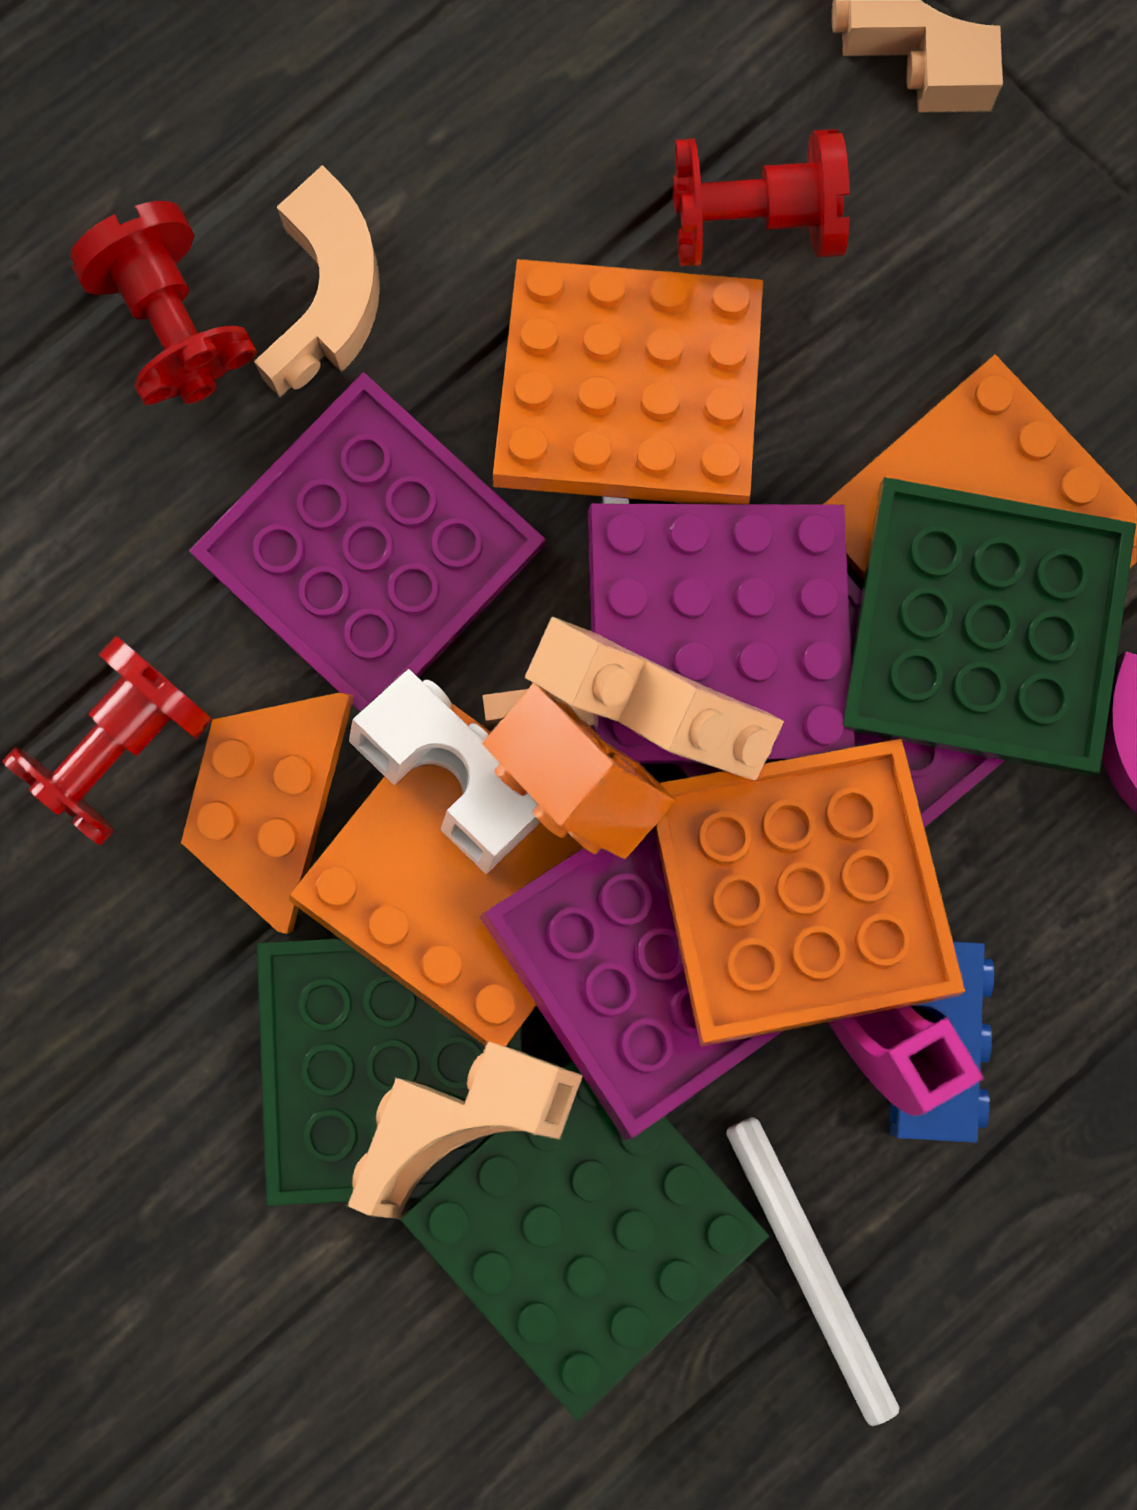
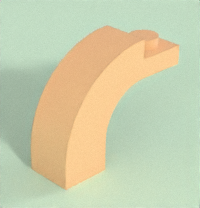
M323 165L277 206L285 230L316 261L320 271L318 290L309 309L254 361L263 381L279 397L291 387L296 390L306 385L318 372L321 366L319 361L324 356L342 373L362 349L370 334L378 308L379 272L365 219L348 191Z

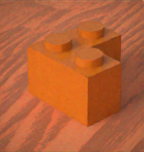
M535 683L530 686L482 743L500 763L494 770L495 774L513 791L521 796H525L528 793L538 803L532 811L535 817L546 828L561 838L569 833L580 845L593 854H597L603 848L626 859L677 801L639 762L634 761L627 754L605 742L565 701Z

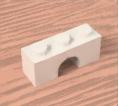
M408 669L353 719L349 742L393 785L397 784L408 772L422 765L441 766L453 773L461 785L463 795L446 811L440 830L487 875L540 823L532 812L538 803L528 793L525 796H521L513 791L495 774L494 770L500 763L482 745L489 734L476 724L468 726L451 710L452 706L449 698L438 685L427 679L422 682Z

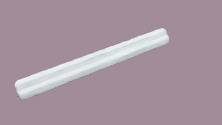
M754 1117L744 1119L727 1130V1137L865 1420L871 1426L885 1423L899 1413L896 1399L759 1120Z

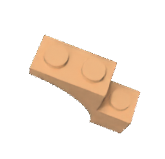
M833 0L832 28L834 33L843 32L844 56L908 55L907 86L908 89H917L918 112L991 111L1003 85L1000 26L982 25L959 20L935 10L921 0Z
M555 617L551 618L525 675V678L568 704L618 721L669 752L755 781L770 755L773 744L784 723L783 720L764 710L701 685L597 633Z
M488 1041L484 1053L476 1058L470 1069L467 1081L469 1094L466 1102L428 1086L396 1078L392 1090L385 1094L379 1104L376 1114L378 1127L369 1151L360 1159L354 1170L352 1178L354 1190L348 1206L369 1216L399 1219L406 1202L425 1174L447 1154L465 1143L483 1136L510 1131L530 1132L560 1139L582 1075L515 1049Z

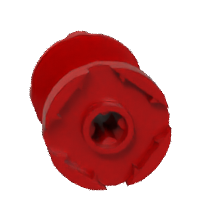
M839 129L811 131L807 163L764 165L762 179L701 183L695 138L675 140L676 175H673V200L675 213H680L682 229H678L680 266H701L703 221L760 217L764 218L766 230L809 227L812 247L815 256L818 258L844 256L848 245L850 216L843 217L844 196L850 195L846 145L843 134L838 133Z
M170 201L146 202L135 206L140 216L139 218L129 220L120 225L114 214L89 229L71 250L70 257L75 265L72 268L86 292L94 295H109L120 292L133 318L138 320L148 319L160 340L164 351L145 365L139 372L134 385L144 405H153L181 396L185 404H193L212 395L217 389L214 380L229 370L240 368L251 362L256 357L257 351L246 329L240 326H222L198 333L182 303L189 293V288L176 265L190 250L195 235L178 204Z
M115 636L99 653V656L122 677L88 713L97 724L52 773L40 762L16 746L2 761L15 775L31 786L29 791L46 807L57 815L64 811L72 817L75 816L71 822L99 846L109 838L114 829L83 797L126 749L138 757L171 719L195 739L200 736L205 730L204 728L213 720L118 636Z

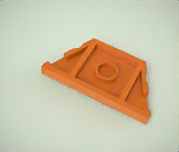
M339 692L213 719L181 844L277 932L288 934L294 930L299 908L289 901L290 894L310 868L354 695Z

